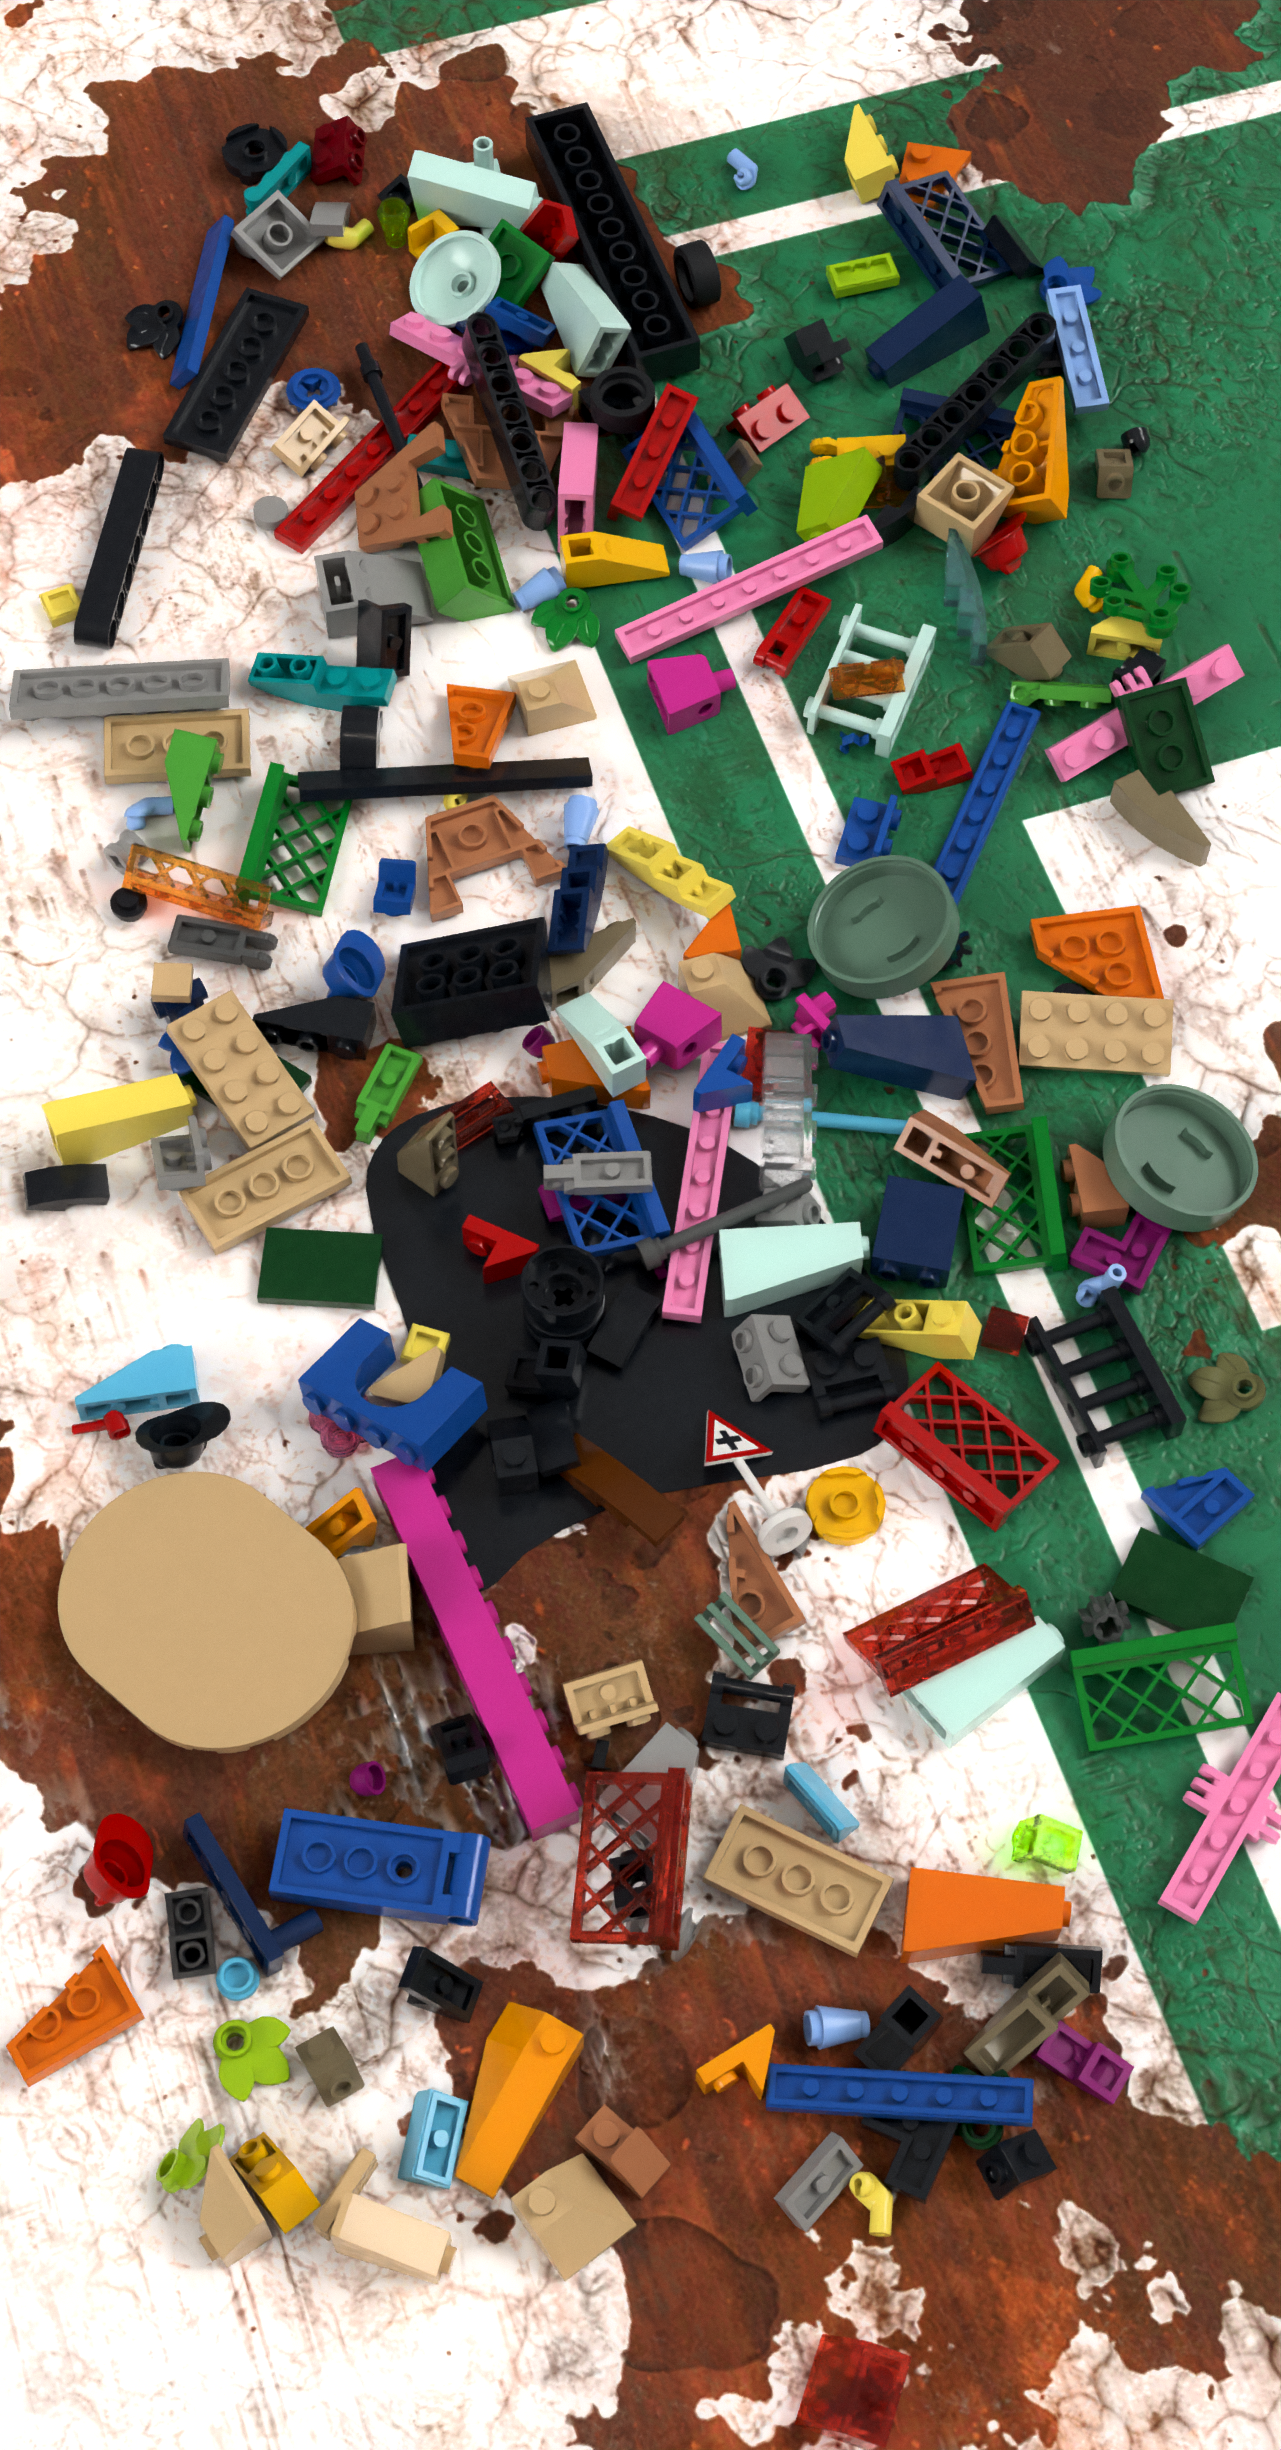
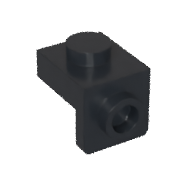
M1036 2129L996 2144L976 2161L984 2181L996 2200L1005 2198L1015 2189L1046 2177L1057 2169Z

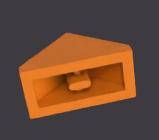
M727 904L709 920L684 952L683 960L714 952L741 960L742 949L730 904Z

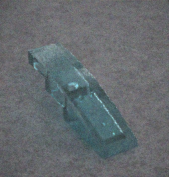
M949 528L945 553L943 606L958 607L957 636L971 637L970 665L984 666L987 650V627L980 583L970 555L957 530Z

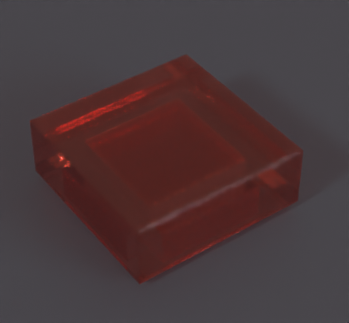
M992 1306L980 1346L1019 1356L1030 1317Z

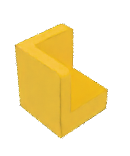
M437 209L408 227L409 252L419 259L431 243L445 234L459 231L460 228L440 209Z

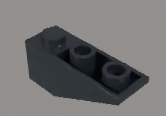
M334 996L254 1014L252 1019L270 1045L286 1044L296 1046L306 1052L321 1051L335 1054L337 1057L345 1060L354 1058L366 1060L377 1023L375 1003L342 996Z

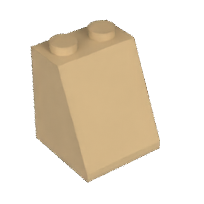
M398 1543L336 1559L349 1580L357 1613L356 1636L353 1639L349 1655L415 1650L411 1573L407 1544Z

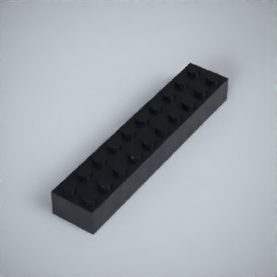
M588 102L525 118L526 148L550 201L572 207L579 236L573 251L579 264H583L631 327L620 350L626 366L641 370L650 377L652 382L700 369V339Z

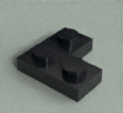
M863 2117L861 2122L862 2128L900 2144L884 2185L926 2204L960 2123Z

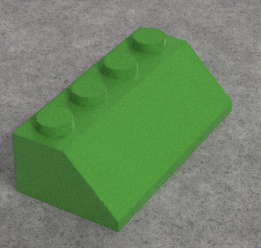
M433 477L419 490L421 515L442 504L445 505L452 513L454 534L449 539L443 540L437 536L430 538L428 543L418 544V550L422 556L426 578L430 584L437 612L462 622L512 612L516 609L484 500Z

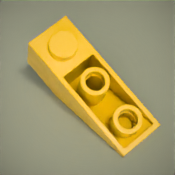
M597 531L560 536V564L567 588H587L670 576L664 545Z

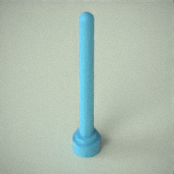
M751 1100L747 1103L736 1104L733 1127L749 1128V1124L757 1125V1121L901 1135L908 1120L759 1106V1102H752Z

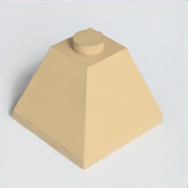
M576 659L507 676L511 691L516 692V705L528 737L597 719V714Z
M714 952L678 962L679 990L722 1013V1039L719 1042L728 1040L732 1034L740 1037L772 1028V1022L764 1001L754 987V979L744 970L742 960Z
M218 2143L210 2148L199 2220L206 2234L198 2239L212 2262L220 2257L226 2268H228L273 2237L264 2217Z
M583 2153L545 2171L511 2197L512 2210L565 2282L636 2227V2223Z

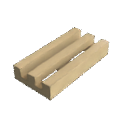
M362 2147V2149L358 2150L313 2220L316 2233L327 2241L331 2240L330 2233L344 2192L348 2191L360 2195L379 2165L376 2155L366 2148Z

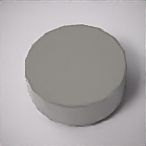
M277 496L260 498L255 503L253 509L256 524L265 530H275L289 515L286 502Z

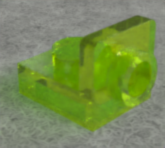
M1043 1814L1021 1820L1012 1834L1013 1851L1011 1860L1017 1863L1033 1860L1065 1874L1075 1872L1083 1831Z

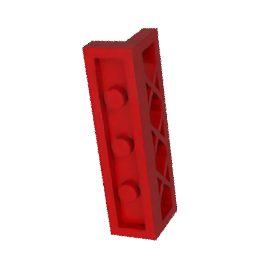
M669 383L666 384L610 503L607 518L616 522L621 513L641 523L697 405L699 397Z

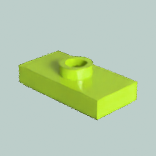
M890 252L826 266V276L835 299L897 286L900 282V276Z

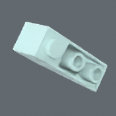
M589 992L555 1008V1012L612 1098L646 1081L645 1055L629 1031Z

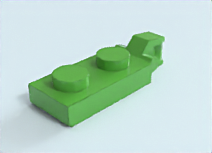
M1011 680L1010 701L1027 707L1035 700L1044 699V705L1066 706V701H1080V707L1100 709L1102 703H1111L1112 696L1111 689L1105 684Z
M386 1043L356 1101L357 1108L354 1115L355 1118L359 1119L355 1126L356 1140L370 1145L378 1132L379 1126L386 1129L389 1123L393 1121L423 1063L422 1055Z

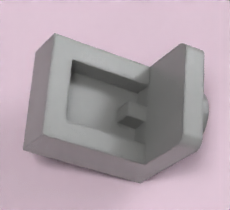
M765 1188L763 1195L778 1188ZM808 1192L756 1215L755 1222L759 1227L818 1224L821 1218V1206Z

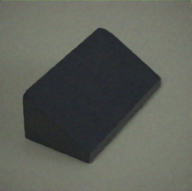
M996 214L992 215L983 232L1017 277L1021 280L1043 274L1044 267L1009 221Z

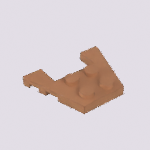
M442 393L441 408L474 486L511 490L490 427L474 424L473 396ZM571 406L553 418L542 414L543 431L535 430L550 475L562 447L564 422L572 421L575 406Z
M436 421L429 424L355 491L359 548L364 552L370 554L402 548L403 543L416 541L418 544L428 543L432 537L439 536L444 540L454 536L452 513L445 505L442 504L423 515L420 512L417 468L446 453L444 429Z
M494 794L425 817L429 904L432 923L464 912L463 903L453 880L522 858L535 886L539 887L561 879L562 868H566L560 859L555 860L547 852V847L539 839H534L524 829V824Z

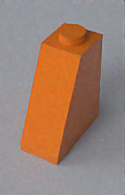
M626 1026L625 1028L629 1031V1033L634 1039L631 1026ZM574 1039L542 1046V1061L537 1062V1069L541 1084L548 1083L552 1096L592 1086L595 1089L598 1104L608 1105L611 1101L624 1099L626 1108L640 1110L650 1108L651 1089L647 1076L645 1082L612 1098Z

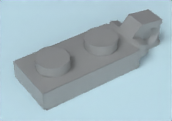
M651 1151L572 1154V1158L564 1159L563 1164L543 1166L544 1190L564 1191V1194L568 1195L653 1192Z

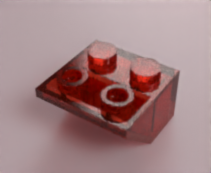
M822 2334L794 2425L863 2450H885L912 2356L869 2341Z

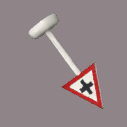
M708 1409L704 1466L734 1462L769 1516L760 1527L757 1537L764 1553L776 1556L797 1548L811 1533L813 1524L810 1517L800 1508H786L777 1511L744 1461L745 1459L772 1455L773 1451Z

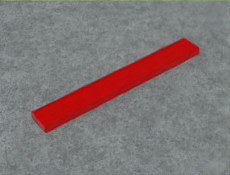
M438 361L393 407L406 443L409 433L418 435L442 410V393L457 394L464 387L459 384L458 380L453 381L448 378V371L451 366ZM382 419L274 530L275 539L303 554L355 500V491L396 455Z

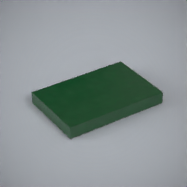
M1186 677L1115 698L1135 770H1140L1158 796L1170 790L1177 794L1215 782Z
M266 1227L257 1292L258 1303L375 1310L384 1242L383 1234Z
M1140 1527L1111 1593L1115 1604L1124 1600L1130 1611L1174 1631L1181 1632L1235 1622L1254 1577Z

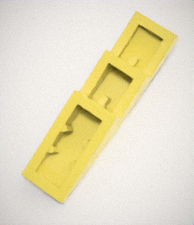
M627 826L606 844L609 856L631 874L671 900L709 919L736 898L732 885L709 877L703 864L680 856L674 843Z

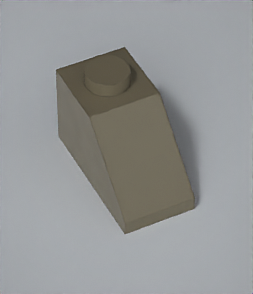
M1051 622L1004 627L984 649L989 657L1027 681H1050L1056 678L1063 671L1062 667L1072 657Z

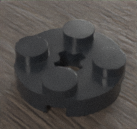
M257 123L245 124L232 130L226 137V144L222 147L223 162L226 169L233 176L240 178L241 183L247 186H252L262 181L263 176L271 171L281 161L284 153L288 151L286 138L278 129L269 126V130L261 129ZM255 150L257 153L260 154L252 155L250 154V151Z

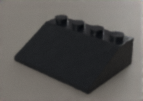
M545 917L402 944L391 1015L404 1048L428 1046L452 1039L461 1040L473 1035L489 1032L497 1033L505 1029L526 1025L534 1026L550 1021L552 986L549 954L547 952L548 936Z

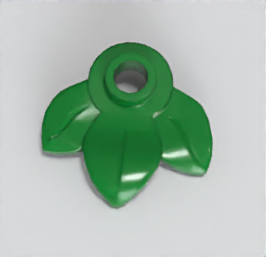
M576 587L564 589L556 599L542 602L535 609L531 619L532 625L546 628V640L551 651L554 653L566 647L575 638L585 646L594 648L600 633L599 619L590 611L591 603L589 596L585 591ZM575 599L579 604L575 608H569L566 605L567 602Z

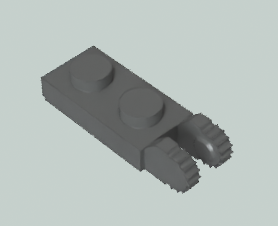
M178 914L167 947L169 953L236 965H242L243 963L251 969L268 970L271 968L273 960L271 956L261 951L246 949L247 944L255 949L271 951L276 949L278 939L271 933L249 929V926Z

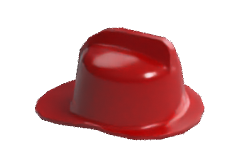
M1025 511L1018 512L994 528L991 535L971 558L977 556L992 572L1001 570L1004 574L1009 575L1018 569L1021 565V557L1028 551V544L1021 527L1027 513Z
M121 1813L109 1814L101 1820L97 1828L93 1851L85 1863L83 1874L88 1887L94 1893V1904L98 1907L106 1903L119 1904L129 1898L140 1899L148 1893L153 1865V1846L149 1835L141 1824L130 1816Z

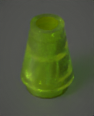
M390 197L382 201L377 210V216L387 245L392 248H399L406 242L410 209L404 200Z

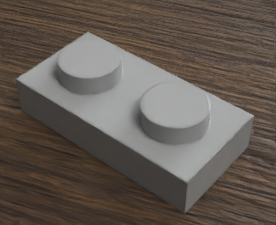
M831 2131L777 2193L774 2200L796 2227L807 2232L850 2182L852 2175L859 2172L864 2165L845 2140Z

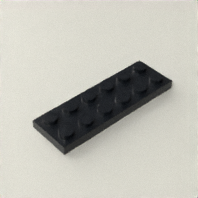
M246 287L201 366L198 375L195 377L163 433L164 444L228 463L309 317L308 306Z

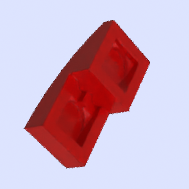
M960 742L929 755H926L925 750L921 749L890 762L903 795L946 788L974 777Z

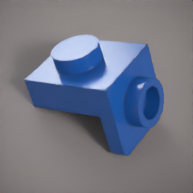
M381 858L379 861L378 884L373 899V912L385 913L393 917L411 915L416 895V862L413 860Z

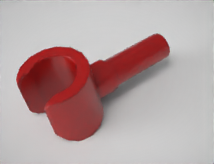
M116 1410L106 1413L103 1419L72 1425L73 1435L107 1430L111 1440H120L131 1434L128 1420L124 1418L121 1412Z

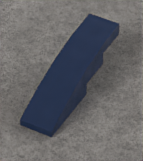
M605 843L570 846L568 867L562 868L560 889L554 890L547 949L549 956L584 953L587 950L597 921L605 885L609 850Z

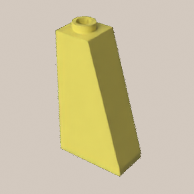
M175 1073L42 1104V1109L52 1142L62 1165L93 1163L151 1140V1138H156L187 1126L188 1116L194 1115L192 1107L198 1104L189 1084L183 1086L178 1074Z

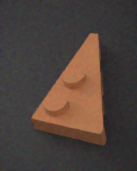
M734 1500L728 1504L726 1517L727 1533L729 1535V1576L732 1600L774 1642L804 1625L807 1621L770 1558L760 1547L755 1533ZM731 1613L733 1625L758 1651L764 1648ZM734 1639L733 1649L743 1659L749 1657L750 1655Z

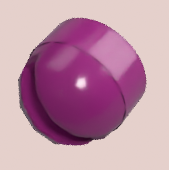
M538 1025L525 1036L522 1047L530 1055L539 1059L542 1058V1046L554 1044L555 1038L543 1025Z
M376 1761L357 1765L349 1776L350 1788L360 1796L369 1797L381 1794L386 1785L383 1767Z

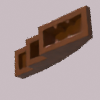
M576 1433L574 1438L582 1466L559 1474L597 1508L600 1505L603 1506L626 1528L631 1525L657 1548L684 1521L685 1514L624 1464Z

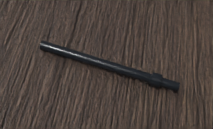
M362 342L355 347L361 363L360 372L364 382L370 386L394 451L397 454L407 443L383 385V373L378 361L373 359L368 344ZM417 471L418 490H420L423 484Z

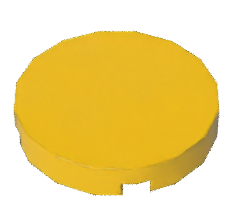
M840 1466L827 1469L810 1485L807 1490L805 1511L812 1521V1529L819 1537L831 1544L851 1546L863 1543L876 1534L884 1519L886 1500L882 1487L876 1480L874 1482L872 1478L867 1476L866 1472L859 1468Z

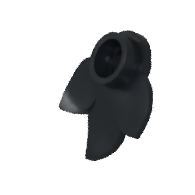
M163 300L156 305L142 304L133 308L126 315L125 320L132 326L126 338L129 351L153 345L159 357L165 360L179 345L181 340L179 328L183 322V311L175 301Z
M782 936L770 942L763 951L746 945L742 954L744 970L754 979V987L757 993L768 1001H781L789 995L792 989L805 987L811 981L816 969V961L813 959L801 958L794 960L792 951L786 939ZM767 983H775L778 986V988L772 987Z

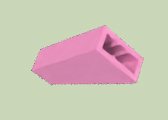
M564 422L558 485V553H560V536L594 531L599 425L596 423Z

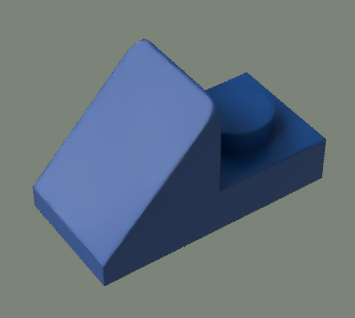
M735 1034L730 1036L694 1089L693 1110L701 1113L736 1106V1104L747 1103L752 1100L753 1083L740 1076L748 1062V1057L745 1056V1039Z

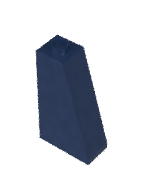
M960 273L865 349L869 362L866 368L877 382L882 379L891 389L990 332L982 295Z
M835 1015L821 1035L822 1050L827 1055L830 1068L952 1100H962L977 1081L958 1016Z

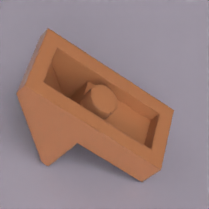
M605 2104L575 2137V2141L641 2200L671 2166L670 2162L640 2127L631 2128Z

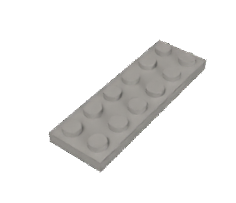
M229 658L14 670L9 702L11 720L35 721L39 718L52 717L71 719L76 716L87 715L107 717L112 714L122 713L143 715L148 712L158 711L179 713L184 710L193 709L215 711L220 708H229Z

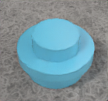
M232 1957L226 1960L219 1967L216 1975V1984L220 1993L233 2001H242L251 1997L256 1992L260 1983V1974L257 1966L245 1957Z

